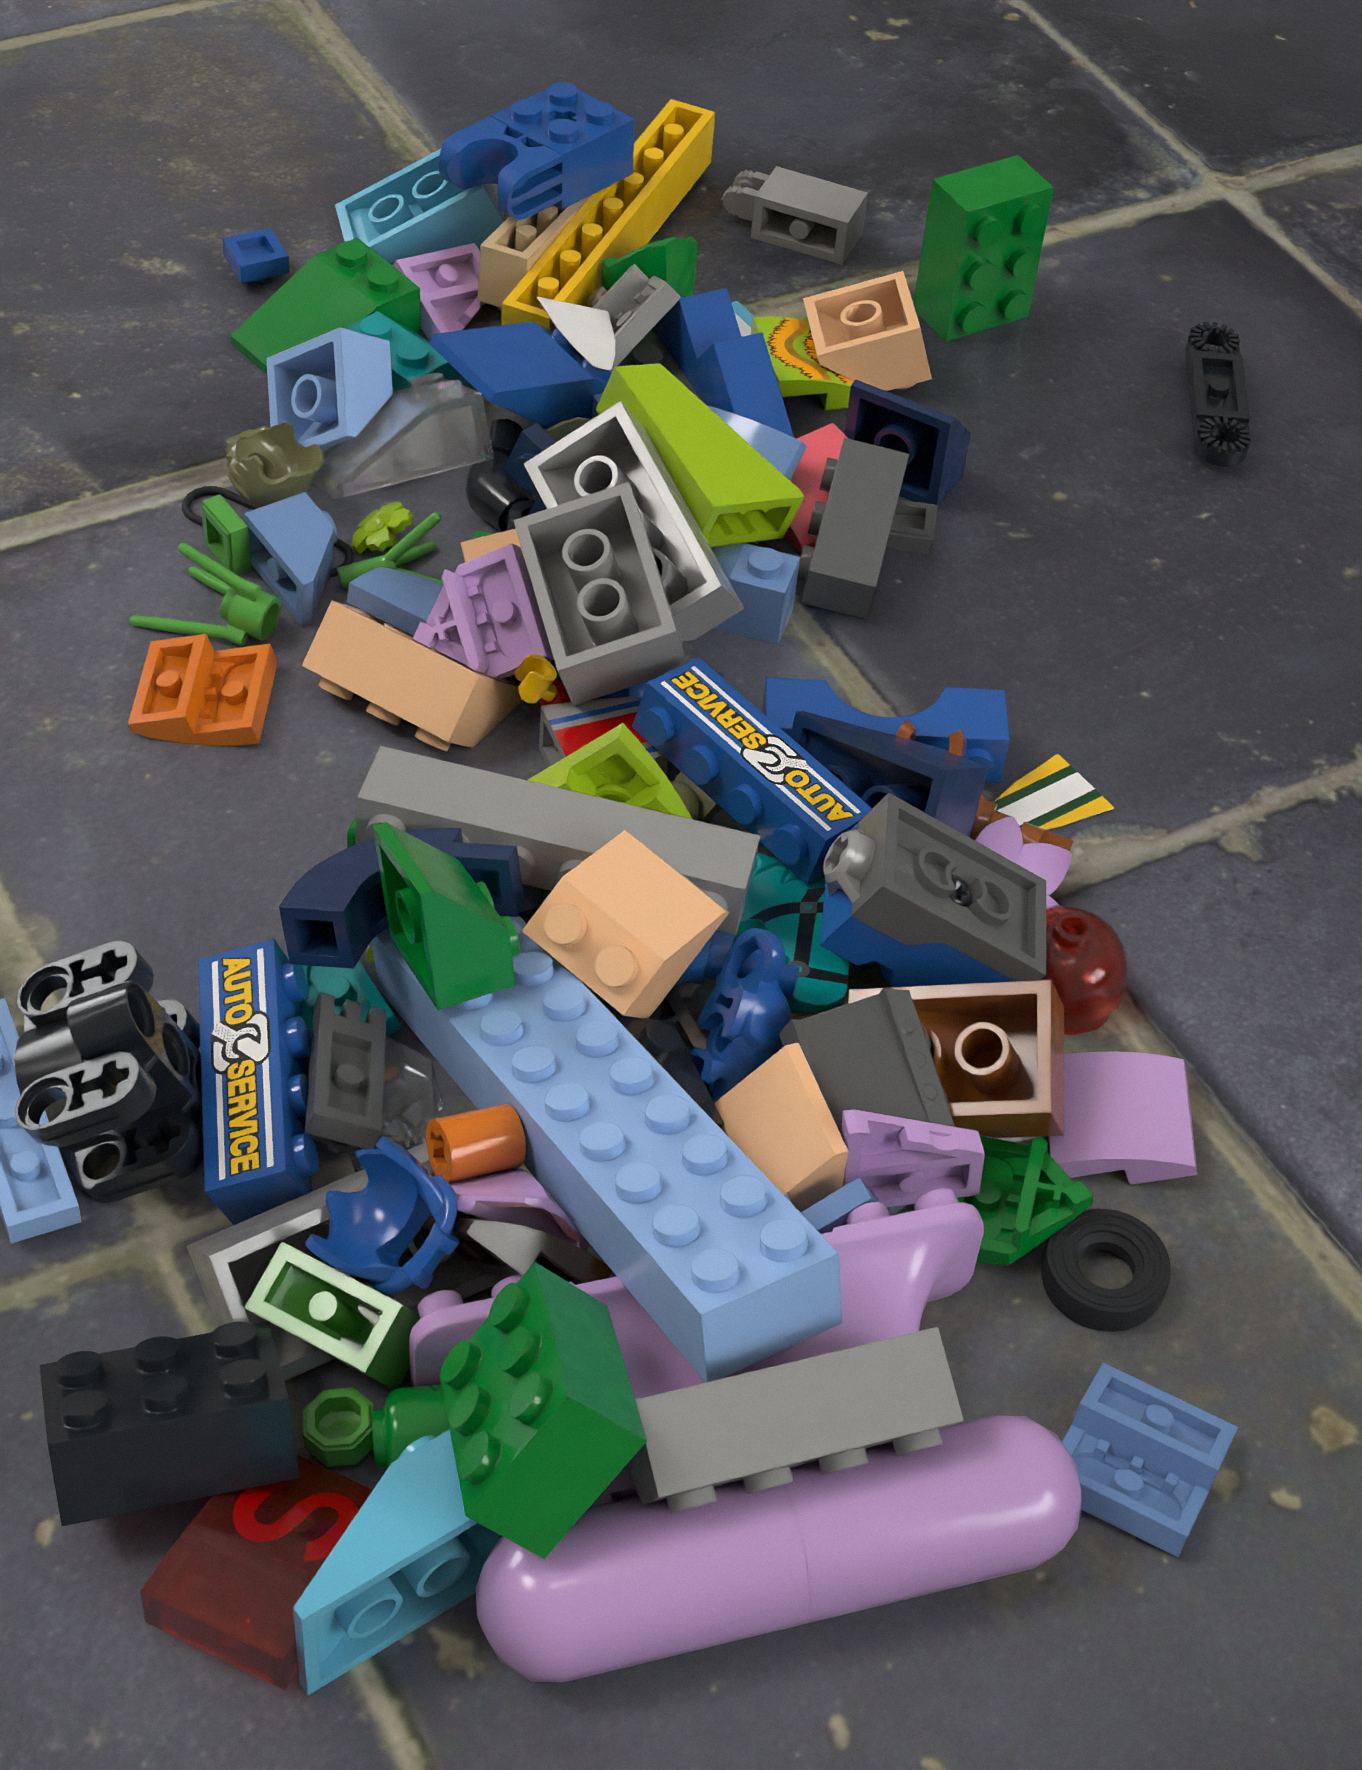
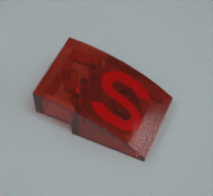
M297 1455L300 1477L298 1479L212 1496L174 1543L140 1591L146 1623L283 1690L287 1688L298 1670L293 1607L373 1491V1489L300 1455Z

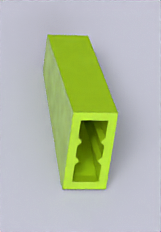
M660 363L615 366L596 407V411L598 414H601L621 401L645 427L710 547L783 538L805 497L800 489Z

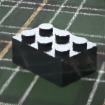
M269 1321L257 1324L231 1322L217 1327L210 1333L178 1339L168 1336L152 1337L140 1342L135 1347L99 1354L92 1351H78L63 1356L57 1362L40 1365L47 1444L62 1526L300 1478L289 1396Z

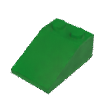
M355 238L345 241L336 247L314 255L231 334V344L267 374V357L339 327L347 328L376 311L420 335V287L360 239Z

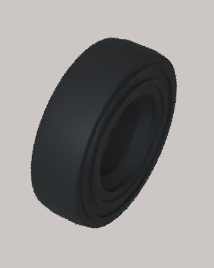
M1088 1209L1084 1210L1070 1223L1048 1238L1041 1261L1042 1283L1047 1296L1054 1306L1075 1323L1098 1331H1124L1146 1322L1161 1306L1170 1283V1259L1160 1237L1141 1220L1117 1210ZM1095 1250L1114 1253L1128 1263L1132 1271V1280L1124 1287L1118 1289H1106L1089 1282L1081 1273L1079 1260L1086 1253Z

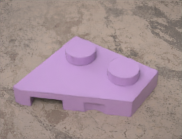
M855 1109L843 1111L841 1136L849 1152L842 1187L860 1177L869 1190L872 1189L879 1201L885 1204L886 1207L915 1204L922 1195L939 1188L953 1190L957 1198L979 1195L985 1153L978 1131Z

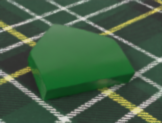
M1041 1135L1033 1139L1032 1145L980 1136L985 1156L979 1195L957 1198L959 1203L963 1202L973 1205L979 1211L983 1221L984 1234L976 1263L1009 1266L1043 1243L1092 1205L1094 1195L1081 1180L1074 1183L1047 1152L1048 1142Z

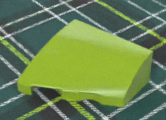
M624 723L528 779V781L692 819L667 776Z

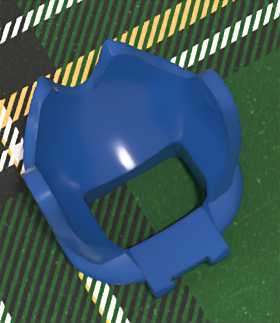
M382 1136L376 1143L378 1149L356 1151V1157L364 1167L368 1177L366 1188L360 1192L351 1193L328 1191L325 1202L330 1217L329 1237L324 1239L311 1234L305 1244L320 1259L345 1273L365 1279L380 1293L395 1294L409 1288L413 1284L427 1289L435 1278L433 1271L446 1253L451 1255L460 1243L451 1234L458 1210L455 1191L442 1175L432 1176L412 1154L392 1140ZM432 1214L435 1223L424 1244L403 1267H400L398 1264L400 1256Z

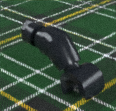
M497 419L492 422L489 437L483 442L478 461L470 467L466 479V495L470 507L477 515L500 532L515 529L513 520L527 516L535 500H530L517 481L503 469L523 431L519 424L509 419Z

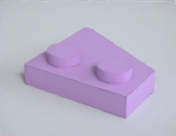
M475 243L399 259L392 265L420 287V327L429 341L436 333L463 330L485 305L484 302L477 300L480 251Z

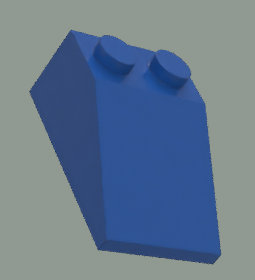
M535 322L436 333L428 342L490 403L547 428L577 417L592 419L593 395L603 393L613 369L605 370L592 366L569 343L557 327L554 331H551Z

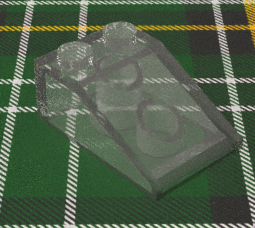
M441 373L426 374L411 379L412 387L394 391L393 395L355 438L331 446L324 451V464L316 474L311 485L330 497L339 499L494 459L482 393L461 385L459 380L450 381L444 379Z

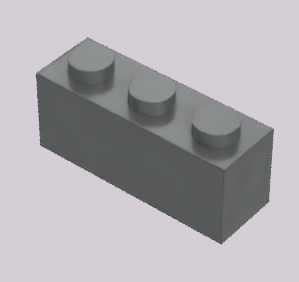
M844 438L839 458L827 457L819 490L829 492L827 503L815 501L807 534L818 536L815 548L803 546L799 562L797 579L806 581L802 604L867 620L909 457L908 453Z

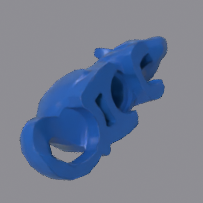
M752 928L746 930L729 949L722 971L716 977L717 985L710 994L698 1019L699 1026L708 1030L706 1049L698 1047L688 1050L698 1072L701 1073L702 1082H704L714 1103L783 1048L779 1033L791 1020L787 999L778 983L785 962V949L781 940L774 933L765 929ZM760 949L762 954L759 966L745 978H738V971L750 953Z

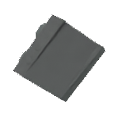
M883 988L878 994L801 1020L791 1019L779 1033L783 1047L799 1043L840 1134L842 1113L844 1110L852 1109L955 1127L946 1092L940 1083L930 1054L931 1043L927 1029L917 1015L909 990Z

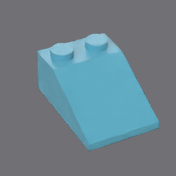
M441 149L335 205L344 241L358 238L389 263H394L399 259L475 243L478 249H480V245L505 221L503 212L498 210V197L493 184H482L468 189H461L440 176L438 165Z
M450 1430L437 1437L428 1435L414 1441L401 1453L398 1460L390 1464L293 1607L299 1684L307 1696L476 1593L475 1588L484 1561L501 1535L465 1516Z

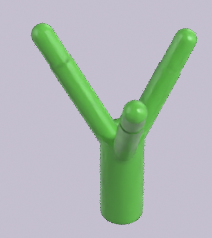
M433 512L385 555L337 567L342 589H348L349 582L378 567H386L414 574L444 585L442 580L398 568V566L420 558L436 549V544L433 541H427L418 546L414 545L441 521L440 513Z

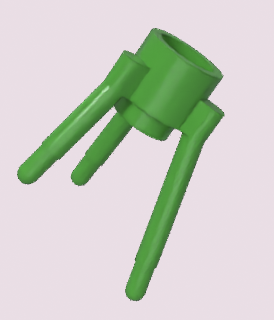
M181 543L178 546V551L202 568L192 566L188 569V574L204 585L225 595L220 608V617L227 620V626L153 616L132 615L129 618L130 625L134 627L189 635L207 634L208 637L225 639L243 646L248 636L264 641L272 634L280 617L282 603L280 598L261 591L260 585L241 578L204 553L199 552L186 543Z

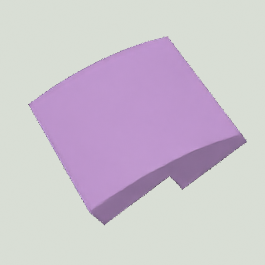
M1119 1051L1064 1054V1136H1049L1050 1156L1069 1178L1125 1170L1129 1185L1198 1175L1184 1059L1149 1053Z

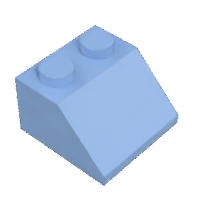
M339 327L266 358L270 427L288 422L293 425L294 436L297 441L304 447L318 444L321 450L355 438L393 395L390 342L384 339Z

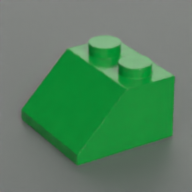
M387 822L374 825L373 831L390 939L437 1011L515 986L512 957L520 954L518 934L510 917L507 915L500 917L494 909V904L486 884L483 881L475 883L461 862L449 854Z

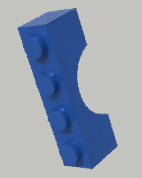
M766 677L762 713L789 736L796 711L813 713L894 736L897 735V730L905 720H909L918 728L914 741L946 751L949 750L950 745L948 735L964 729L967 740L964 758L988 767L984 783H1001L1010 742L1005 690L945 687L939 699L924 711L903 717H881L861 712L844 703L832 691L826 680Z

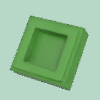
M220 494L202 501L203 534L206 548L222 566L236 575L251 571L248 525Z

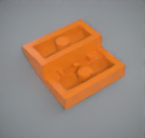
M207 634L151 641L128 722L132 733L173 743L241 746L259 744L278 664V659L271 644L214 651Z

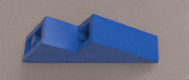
M727 288L680 298L652 329L701 400L708 406L740 415L794 437L763 332L741 336Z

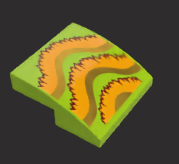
M781 316L753 317L751 335L763 332L782 397L819 394L825 410L848 408L851 384L854 380L819 364L808 319Z

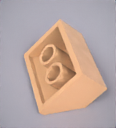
M333 600L326 611L302 664L303 667L322 676L318 684L322 689L350 701L354 693L370 701L366 709L368 713L399 726L403 718L418 726L415 734L416 738L444 751H448L451 743L474 748L523 701L519 694V685L505 678L498 680L467 667V665L413 640L414 636L361 609Z

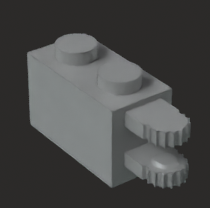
M776 166L770 175L757 171L754 173L752 170L747 171V169L744 172L741 171L734 179V186H730L724 192L721 199L723 201L722 205L725 207L724 210H727L728 213L752 221L751 238L843 265L863 234L868 192Z

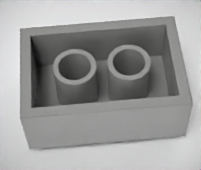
M629 482L513 520L556 668L573 706L653 680L688 662L648 535Z

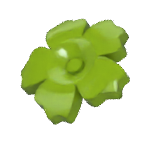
M401 501L385 504L380 510L375 509L358 524V529L353 534L351 547L358 554H361L367 548L370 551L379 550L384 552L387 547H393L398 543V539L394 534L403 532L405 527L413 524V514L404 507Z

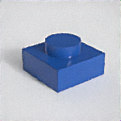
M271 228L222 238L224 257L241 284L251 281L261 282L270 277L290 273L289 255Z

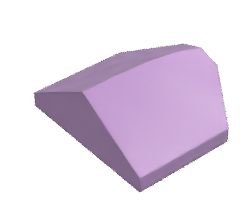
M519 1167L449 1182L455 1191L458 1211L489 1221L526 1226L568 1241L585 1251L588 1249L589 1243L562 1208L532 1175Z

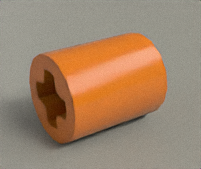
M510 1104L431 1119L427 1124L426 1147L431 1167L436 1176L442 1175L448 1183L521 1167L525 1160L526 1143L523 1126L517 1112Z

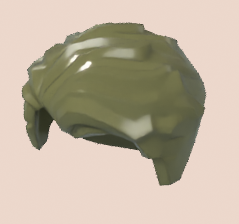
M288 422L277 424L271 428L262 426L255 430L248 429L225 440V454L228 461L227 476L235 490L250 505L257 509L307 492L325 461V454L319 445L313 444L308 447L301 445L294 436L293 425Z

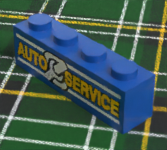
M697 657L647 682L632 728L749 833L760 835L759 842L806 884L824 875V860L832 843L842 833L850 831L872 808L701 658Z
M274 938L198 959L205 1193L233 1225L312 1192L311 1175L318 1174L319 1158L315 1143L310 1134L305 1133L308 1077L305 1075V1057L310 1056L311 1036L302 1018L301 1001H305L309 997L308 982L302 966L290 964L288 957Z

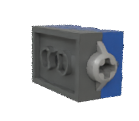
M890 793L850 831L842 833L832 843L823 865L825 892L820 946L858 966L871 961L879 964L883 977L895 987L1037 981L1046 975L1045 879Z

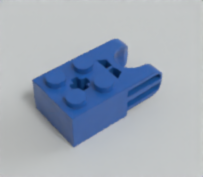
M563 81L554 83L547 89L526 99L515 101L511 106L450 135L443 142L440 150L439 174L444 180L461 189H468L482 184H498V210L515 220L526 219L552 205L563 210L633 174L635 119L614 109L611 104L599 101L578 90L573 84Z

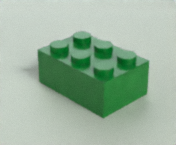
M1019 155L932 179L913 305L916 313L945 342L1029 317L1054 187Z
M534 1262L517 1283H509L498 1293L491 1305L488 1318L468 1341L462 1340L450 1350L442 1365L440 1381L465 1516L545 1559L647 1442L608 1306Z

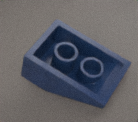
M796 711L790 737L872 809L890 793L970 838L988 771L987 766L935 746L813 713Z

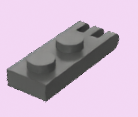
M320 992L314 1005L312 1018L305 1133L365 1149H374L382 1132L386 1010L372 1006L365 1022H361L360 1003L346 999L339 1016L334 1014V996Z

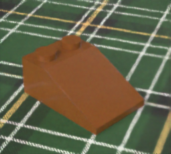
M1051 980L892 987L894 989L910 991L917 1015L927 1029L931 1043L930 1054L940 1083L946 1092L955 1127L975 1130L979 1132V1136L992 1138L1038 1137L1040 1135L1042 1137L1064 1136V1005ZM883 988L849 990L848 1004L878 994Z

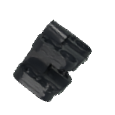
M124 941L108 942L42 966L24 980L17 996L18 1008L24 1013V1033L17 1040L14 1056L16 1081L20 1092V1097L15 1107L16 1121L37 1143L56 1147L67 1146L70 1149V1173L74 1176L75 1181L95 1201L101 1203L116 1202L178 1181L190 1175L204 1158L203 1133L195 1125L203 1122L201 1053L198 1050L200 1047V1024L179 1001L172 999L156 1001L149 994L154 980L152 968L129 942ZM67 987L66 994L61 1001L54 1007L41 1011L43 1002L52 992ZM60 1099H67L66 1106L59 1116L49 1123L39 1124L41 1115L50 1104ZM120 1154L118 1165L108 1176L93 1180L94 1171L98 1164L111 1155Z

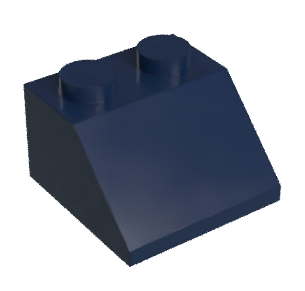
M855 380L851 384L844 434L848 439L908 453L909 457L899 496L913 502L935 504L939 507L963 476L971 433L954 417L859 380Z

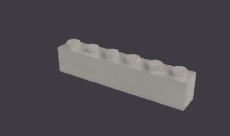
M384 746L379 747L357 797L355 844L374 839L373 826L384 822L404 832L429 828H461L463 843L517 846L522 884L549 891L554 889L565 874L624 830L629 831L730 912L717 928V931L737 935L750 889L760 841V835Z

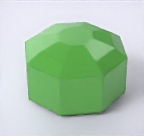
M353 1387L323 1390L303 1409V1437L307 1451L327 1467L357 1464L373 1448V1403Z

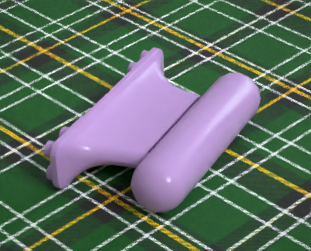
M939 1188L925 1193L916 1201L914 1205L915 1211L890 1216L886 1205L880 1202L866 1203L855 1208L846 1219L847 1225L834 1227L832 1232L821 1234L839 1253L842 1323L724 1378L919 1331L922 1312L927 1302L949 1297L969 1283L974 1272L984 1234V1225L979 1211L971 1204L959 1203L954 1191L948 1188ZM515 1275L498 1282L492 1289V1298L464 1304L458 1292L442 1290L431 1293L418 1304L420 1320L412 1327L409 1336L410 1379L412 1387L441 1384V1368L450 1350L462 1340L468 1341L488 1318L491 1305L498 1293L509 1283H517L522 1276ZM617 1276L578 1285L569 1282L608 1306L635 1400L705 1383ZM992 1415L957 1423L939 1430L943 1444L925 1450L896 1456L893 1442L865 1449L869 1463L839 1472L822 1475L819 1461L790 1467L794 1482L768 1490L747 1494L743 1480L715 1486L717 1502L670 1514L667 1499L643 1505L626 1467H624L545 1559L503 1536L499 1538L484 1561L475 1588L477 1618L483 1633L502 1664L530 1682H568L1034 1569L1057 1555L1078 1529L1082 1498L1077 1464L1056 1433L1026 1416Z

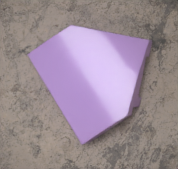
M512 543L458 565L455 573L445 569L441 577L444 585L426 623L420 622L413 637V640L433 648L475 671L498 680L515 675L516 669L529 654L540 655L549 662L554 660L521 547Z

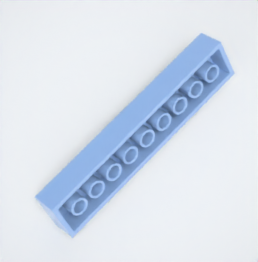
M519 915L517 917H510L520 942V954L512 957L516 985L438 1011L390 939L389 927L371 941L378 987L381 994L477 1109L502 1104H510L514 1107L520 1118L525 1136L526 1154L523 1162L525 1167L562 1208L579 1232L705 1383L722 1379L842 1323L839 1253L573 973L522 932L526 923Z

